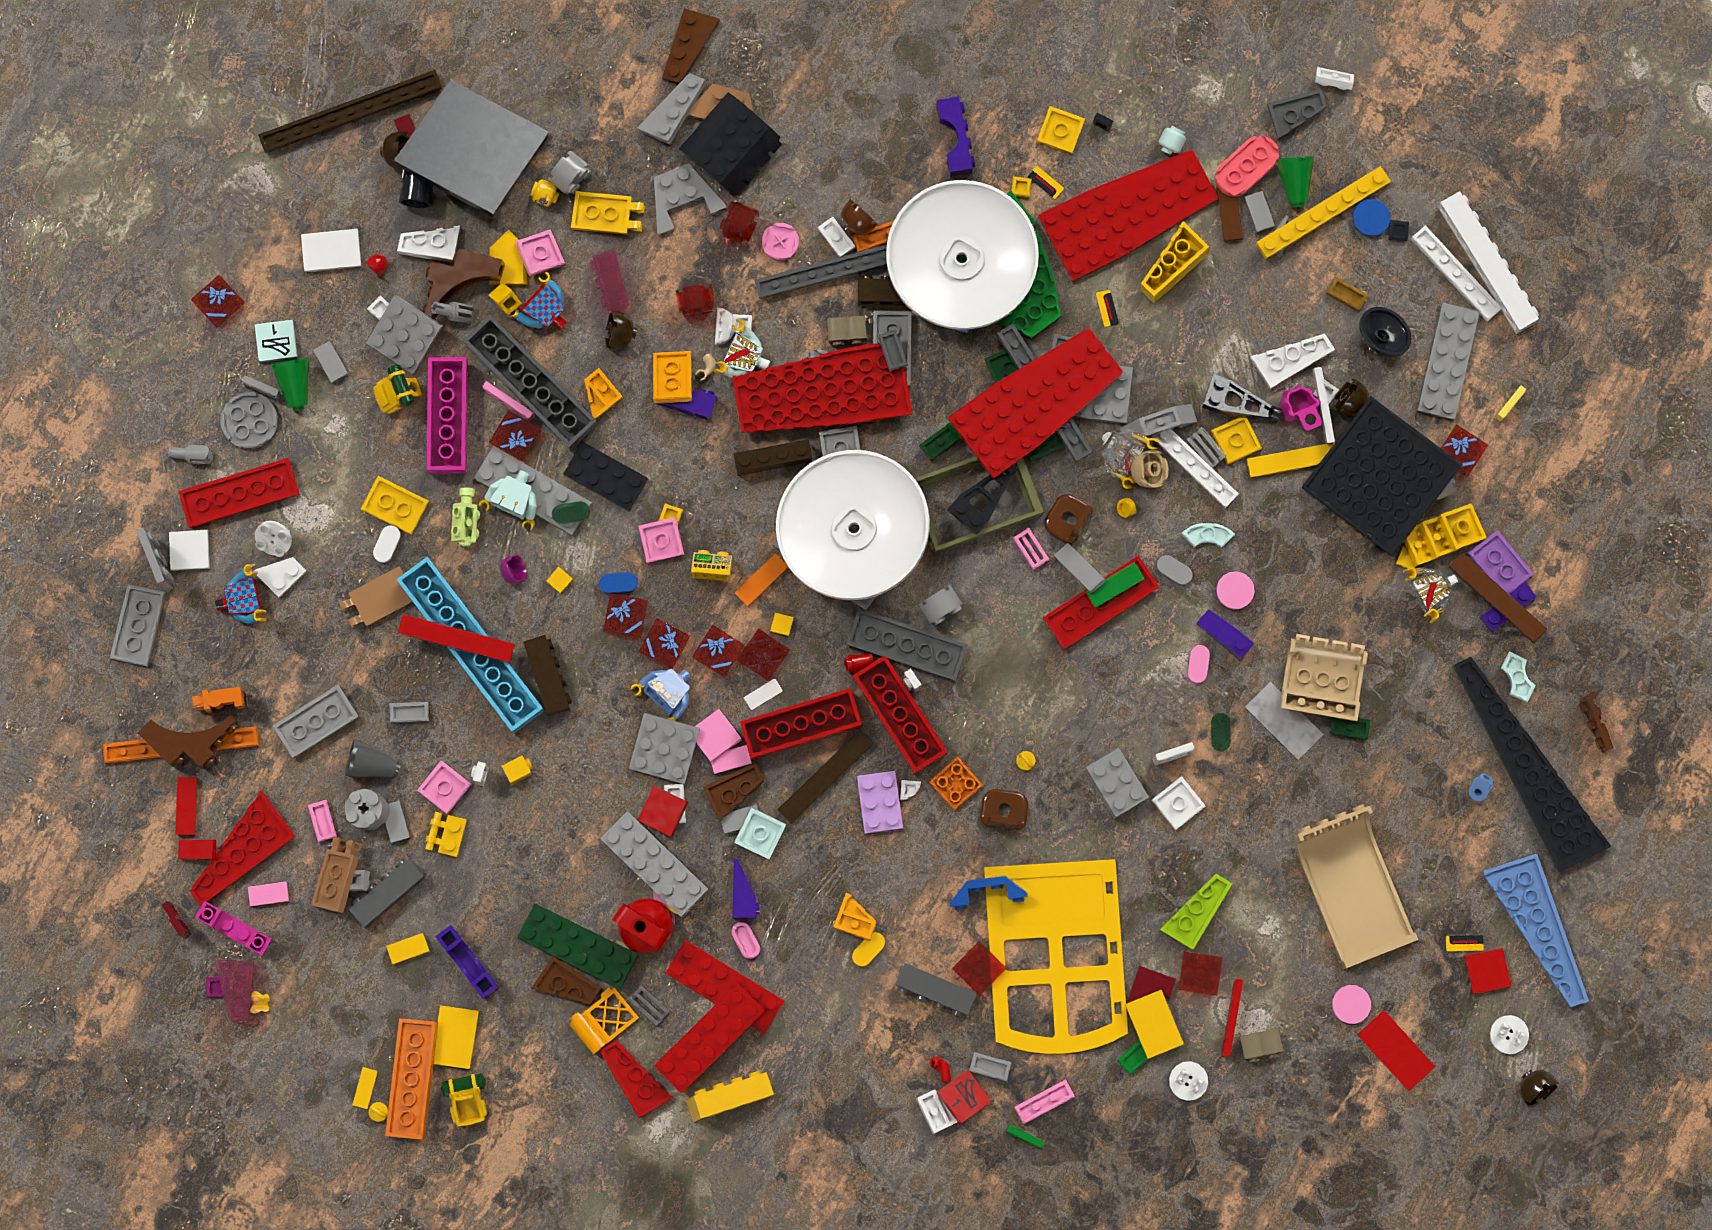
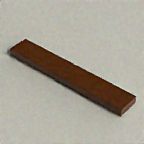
M1461 553L1449 565V568L1533 644L1547 631V628L1466 555Z

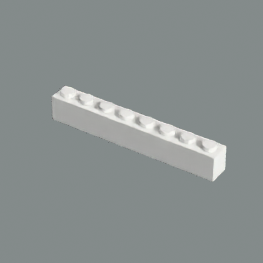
M1459 191L1440 202L1438 209L1495 301L1502 308L1503 314L1515 333L1518 334L1535 324L1539 319L1538 311L1534 306L1531 307L1526 292L1524 290L1521 291L1518 286L1519 281L1517 277L1508 270L1509 265L1507 261L1498 254L1499 249L1497 245L1490 241L1487 229L1480 225L1479 217L1469 207L1467 197Z

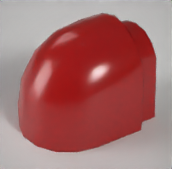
M375 254L365 261L366 265L377 277L385 273L389 266L387 258L381 254Z

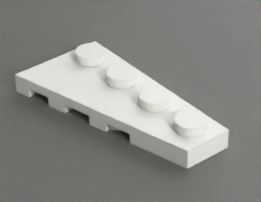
M1322 334L1295 344L1286 345L1282 348L1253 355L1250 359L1269 389H1272L1332 353L1335 349L1327 336Z

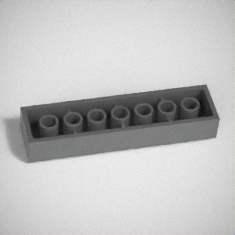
M491 315L463 340L468 350L527 409L532 411L534 416L569 451H572L598 426L597 421Z

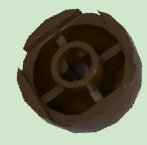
M407 131L391 133L384 139L380 148L381 156L392 168L402 169L393 163L410 138L406 135L409 134Z
M612 310V313L609 314L606 325L609 338L605 337V346L610 349H621L629 345L631 339H635L637 328L633 327V321L626 313Z
M1354 378L1351 379L1352 383L1346 382L1335 397L1338 400L1336 405H1332L1334 411L1345 417L1356 416L1369 399L1366 387Z
M1529 1070L1522 1076L1523 1080L1519 1086L1520 1096L1528 1107H1533L1538 1104L1536 1100L1541 1098L1545 1100L1557 1089L1559 1082L1550 1072L1545 1070L1532 1072Z

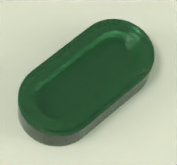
M583 501L560 504L552 510V518L558 524L584 521L590 515V508Z
M1217 713L1210 722L1211 746L1214 750L1223 752L1231 744L1230 719L1224 713Z

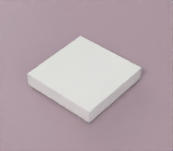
M208 530L169 532L171 571L210 569Z
M1191 742L1155 754L1152 759L1154 765L1157 766L1190 755L1194 750L1193 743Z
M1182 776L1151 800L1175 831L1206 807Z

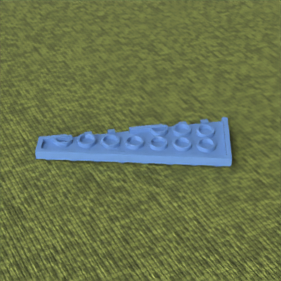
M1534 854L1482 871L1483 876L1569 1008L1588 1002L1584 985L1538 855Z

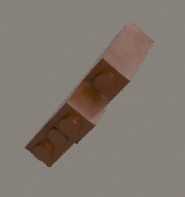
M458 249L457 254L453 256V267L431 262V266L426 270V280L432 286L429 287V299L427 304L424 305L422 312L436 321L438 314H433L431 309H436L432 308L434 302L445 304L456 292L477 282H500L505 267L503 260Z
M230 715L210 729L192 733H181L163 728L153 720H150L137 734L170 766H179L185 760L184 756L187 754L198 766L204 769L205 767L209 768L215 762L214 758L217 755L212 749H217L224 742L223 738L227 734L231 735L237 729L236 725L239 722Z

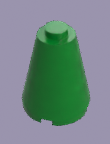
M1314 156L1276 159L1288 204H1292L1293 208L1304 207V203L1308 202Z
M309 358L271 364L272 371L288 408L293 407V411L303 410L304 405H308Z

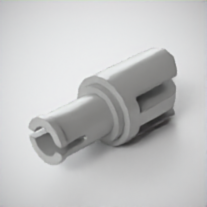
M434 302L432 304V308H436L431 309L433 314L445 315L451 321L466 324L472 323V319L465 318L472 317V311H470L473 309L472 305L451 302L450 304Z
M189 444L186 448L170 446L168 452L170 459H185L187 463L209 464L213 461L212 452L208 446Z

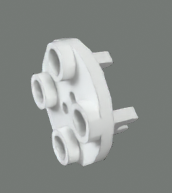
M265 521L255 531V545L257 549L269 555L282 557L292 545L290 530L278 522Z
M1512 1015L1502 1016L1491 1026L1490 1042L1502 1053L1515 1054L1523 1050L1528 1043V1028L1519 1017Z
M1182 1062L1176 1065L1169 1077V1087L1178 1098L1186 1101L1201 1097L1208 1086V1076L1204 1068L1194 1062Z

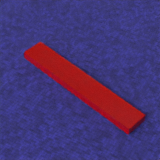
M405 614L402 615L397 632L398 634L508 663L511 661L515 647L514 643Z

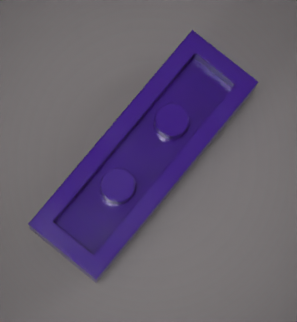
M1526 582L1509 594L1523 607L1537 597ZM1493 607L1480 617L1491 633L1507 621Z

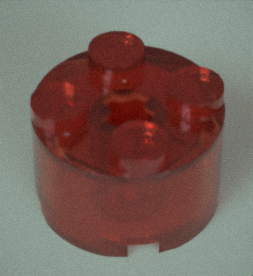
M731 202L728 206L727 212L729 213L727 218H723L720 229L723 230V237L746 245L745 240L749 241L755 231L757 222L754 219L755 216L759 217V210L740 202Z
M704 284L684 287L682 288L683 292H679L678 289L675 290L679 314H683L684 318L695 316V312L702 311V314L713 313V309L716 308L713 284H708L709 288H704Z

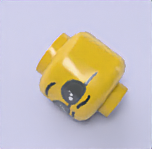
M541 179L539 182L535 181L530 196H532L533 202L549 207L552 202L556 203L559 193L556 192L557 187Z

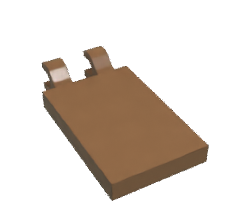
M400 566L349 592L351 598L339 603L343 612L356 606L360 615L348 620L352 629L365 623L366 627H369L413 603L396 580L404 574Z
M338 837L333 838L331 850L327 849L311 903L312 906L340 913L344 912L359 859L355 855L361 850V843L343 840Z

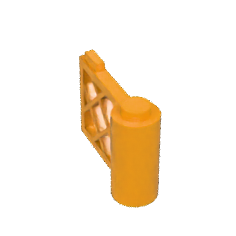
M607 988L600 994L602 997L582 1014L577 1012L570 1018V1027L593 1055L639 1019L615 988L612 990ZM613 994L619 1000L618 1007L607 1006V999ZM595 1008L604 1009L603 1020L595 1019L590 1012ZM606 1009L618 1010L617 1021L605 1020ZM620 1011L629 1012L633 1018L628 1022H620ZM605 1023L616 1024V1032L610 1037L604 1031Z

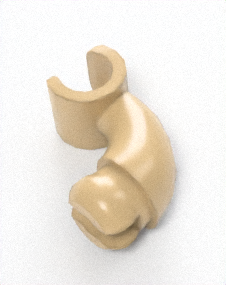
M710 353L703 357L706 369H700L696 372L695 376L699 374L704 375V378L700 379V383L705 382L715 369L716 361Z

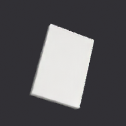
M358 229L301 234L305 273L362 267Z

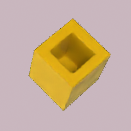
M503 282L489 294V297L496 306L507 316L522 304L515 293Z
M523 756L502 765L511 785L533 775L530 771L533 769L529 758L524 759Z

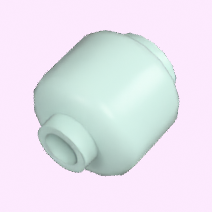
M1174 126L1165 128L1158 141L1159 145L1162 146L1161 150L1170 155L1172 152L1179 153L1186 142L1185 132Z

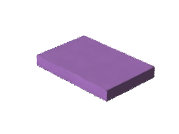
M1498 530L1467 554L1482 571L1508 594L1534 575Z

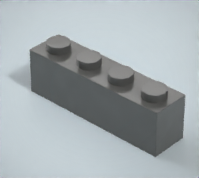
M405 859L401 860L395 866L397 868L395 871L386 873L380 879L381 883L377 886L372 885L367 889V895L362 899L359 897L351 903L352 907L349 910L364 928H368L425 879L424 875L410 859L406 861Z
M906 963L895 985L899 987L898 991L909 995V992L916 994V999L927 1002V1000L935 1002L934 1006L945 1010V1007L953 1010L952 1014L963 1017V1015L968 1016L977 994Z

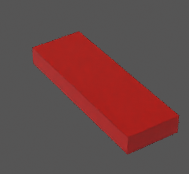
M177 777L175 835H196L197 777Z

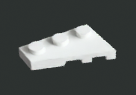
M459 225L453 226L454 228H438L435 231L428 232L423 230L402 233L397 253L452 262L453 256L456 254L461 227Z

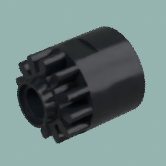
M403 169L399 203L413 208L431 207L433 185Z

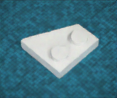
M293 557L254 570L258 571L257 576L279 598L307 572Z
M936 1090L916 1098L933 1134L957 1123L956 1119L937 1095Z

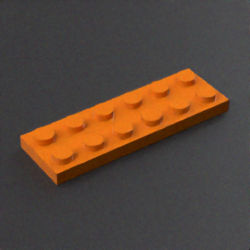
M399 1018L385 1136L425 1140L438 1022Z

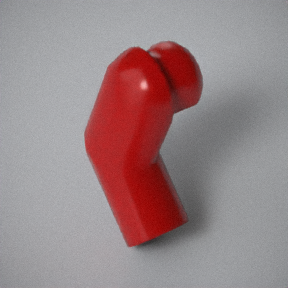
M937 1056L931 1058L929 1064L940 1072L941 1082H951L949 1063Z

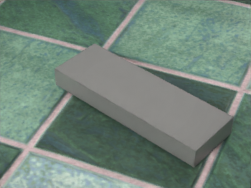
M1069 543L1054 554L1055 559L1091 594L1106 582Z

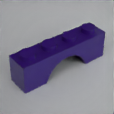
M959 96L937 100L936 108L939 124L952 128L958 138L956 147L947 154L946 158L949 176L971 174L973 167H975L974 156H970L969 149H972L971 139L966 136L968 124L967 120H963L962 113H965L964 103L960 102Z
M452 925L435 936L482 999L485 1000L499 989V986Z

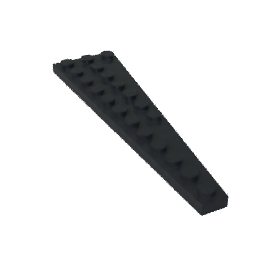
M1472 657L1453 665L1558 872L1612 847L1598 827L1591 821L1587 812L1580 806L1575 796L1568 790L1567 785L1558 776L1553 766L1530 735L1520 725L1518 719L1508 709L1507 704L1500 698L1492 684L1488 682L1487 677Z

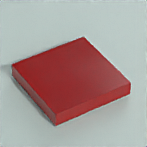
M653 785L637 821L673 837L688 801Z
M1503 948L1464 956L1472 994L1511 987Z

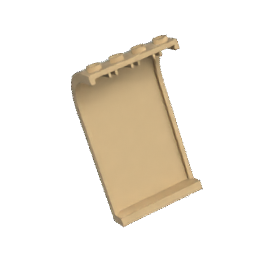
M1364 804L1353 808L1354 812L1346 814L1345 811L1335 815L1336 819L1328 821V818L1317 822V827L1310 828V826L1301 828L1299 829L1300 833L1295 836V845L1303 871L1344 969L1418 940L1416 933H1413L1375 841L1370 825L1372 809L1370 806L1364 807Z

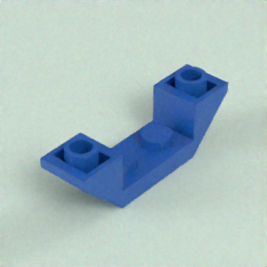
M1006 875L968 880L950 902V907L955 906V910L966 909V905L970 904L968 889L971 888L972 892L984 891L983 887L991 886V889L1003 888V884H1006L1008 899H1012L1013 902L1024 901V897H1028V893Z

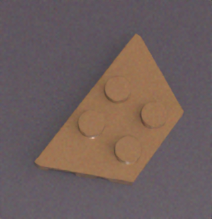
M712 84L695 102L687 116L704 120L728 92L752 110L750 95L747 92Z

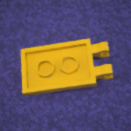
M576 191L571 229L628 235V230L642 232V222L631 221L630 213L632 211L644 214L645 206L644 203L632 202L631 196Z

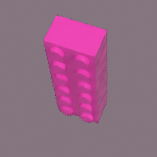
M428 357L427 472L428 474H467L468 360L466 357Z

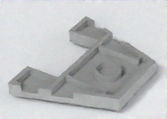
M689 163L654 177L658 236L674 230L668 215L669 211L704 198L711 215L727 209L725 203Z

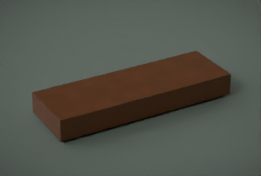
M1216 186L1224 242L1243 240L1237 196L1233 197L1222 193Z

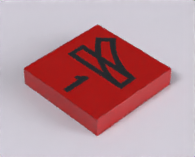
M969 1070L937 1092V1095L959 1125L991 1102Z

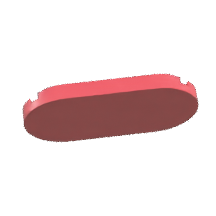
M1253 136L1249 138L1218 167L1215 174V182L1219 190L1233 197L1241 196L1249 191L1275 167L1276 159L1279 158L1277 144L1266 136Z

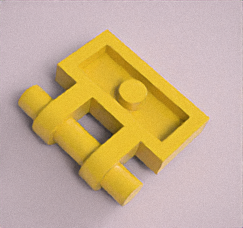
M435 812L433 819L430 821L431 828L429 836H426L425 841L427 843L425 849L433 851L434 844L440 845L438 853L458 857L467 819L448 815L446 822L441 821L442 813ZM439 827L444 828L442 839L436 838Z

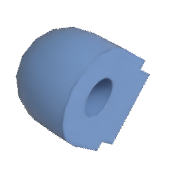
M1487 774L1477 776L1469 788L1470 797L1475 801L1485 800L1494 786L1492 783L1494 781L1493 778Z

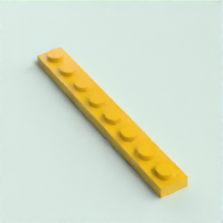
M1380 166L1257 241L1256 246L1264 258L1268 259L1390 184L1391 180Z

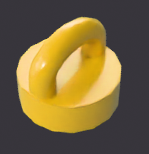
M1124 498L1117 503V511L1120 516L1127 518L1136 514L1137 508L1132 499Z
M1028 751L1019 753L1016 759L1018 768L1024 771L1032 769L1036 762L1035 756Z
M381 1102L372 1104L369 1108L370 1118L376 1122L384 1121L388 1116V1107Z

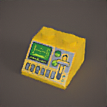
M698 550V553L694 552L691 567L692 578L719 581L731 580L732 556L729 553L717 552V554H710V551Z

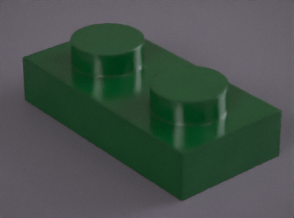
M948 423L921 443L919 447L928 459L932 461L959 441L961 437L953 426Z
M1331 717L1329 734L1368 739L1371 720L1358 718V721Z

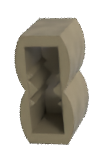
M865 316L827 319L829 344L838 347L844 346V343L852 342V345H862L863 341H867Z
M1278 1028L1239 1036L1243 1058L1248 1059L1249 1062L1258 1061L1260 1056L1268 1055V1058L1280 1056L1279 1052L1283 1051Z

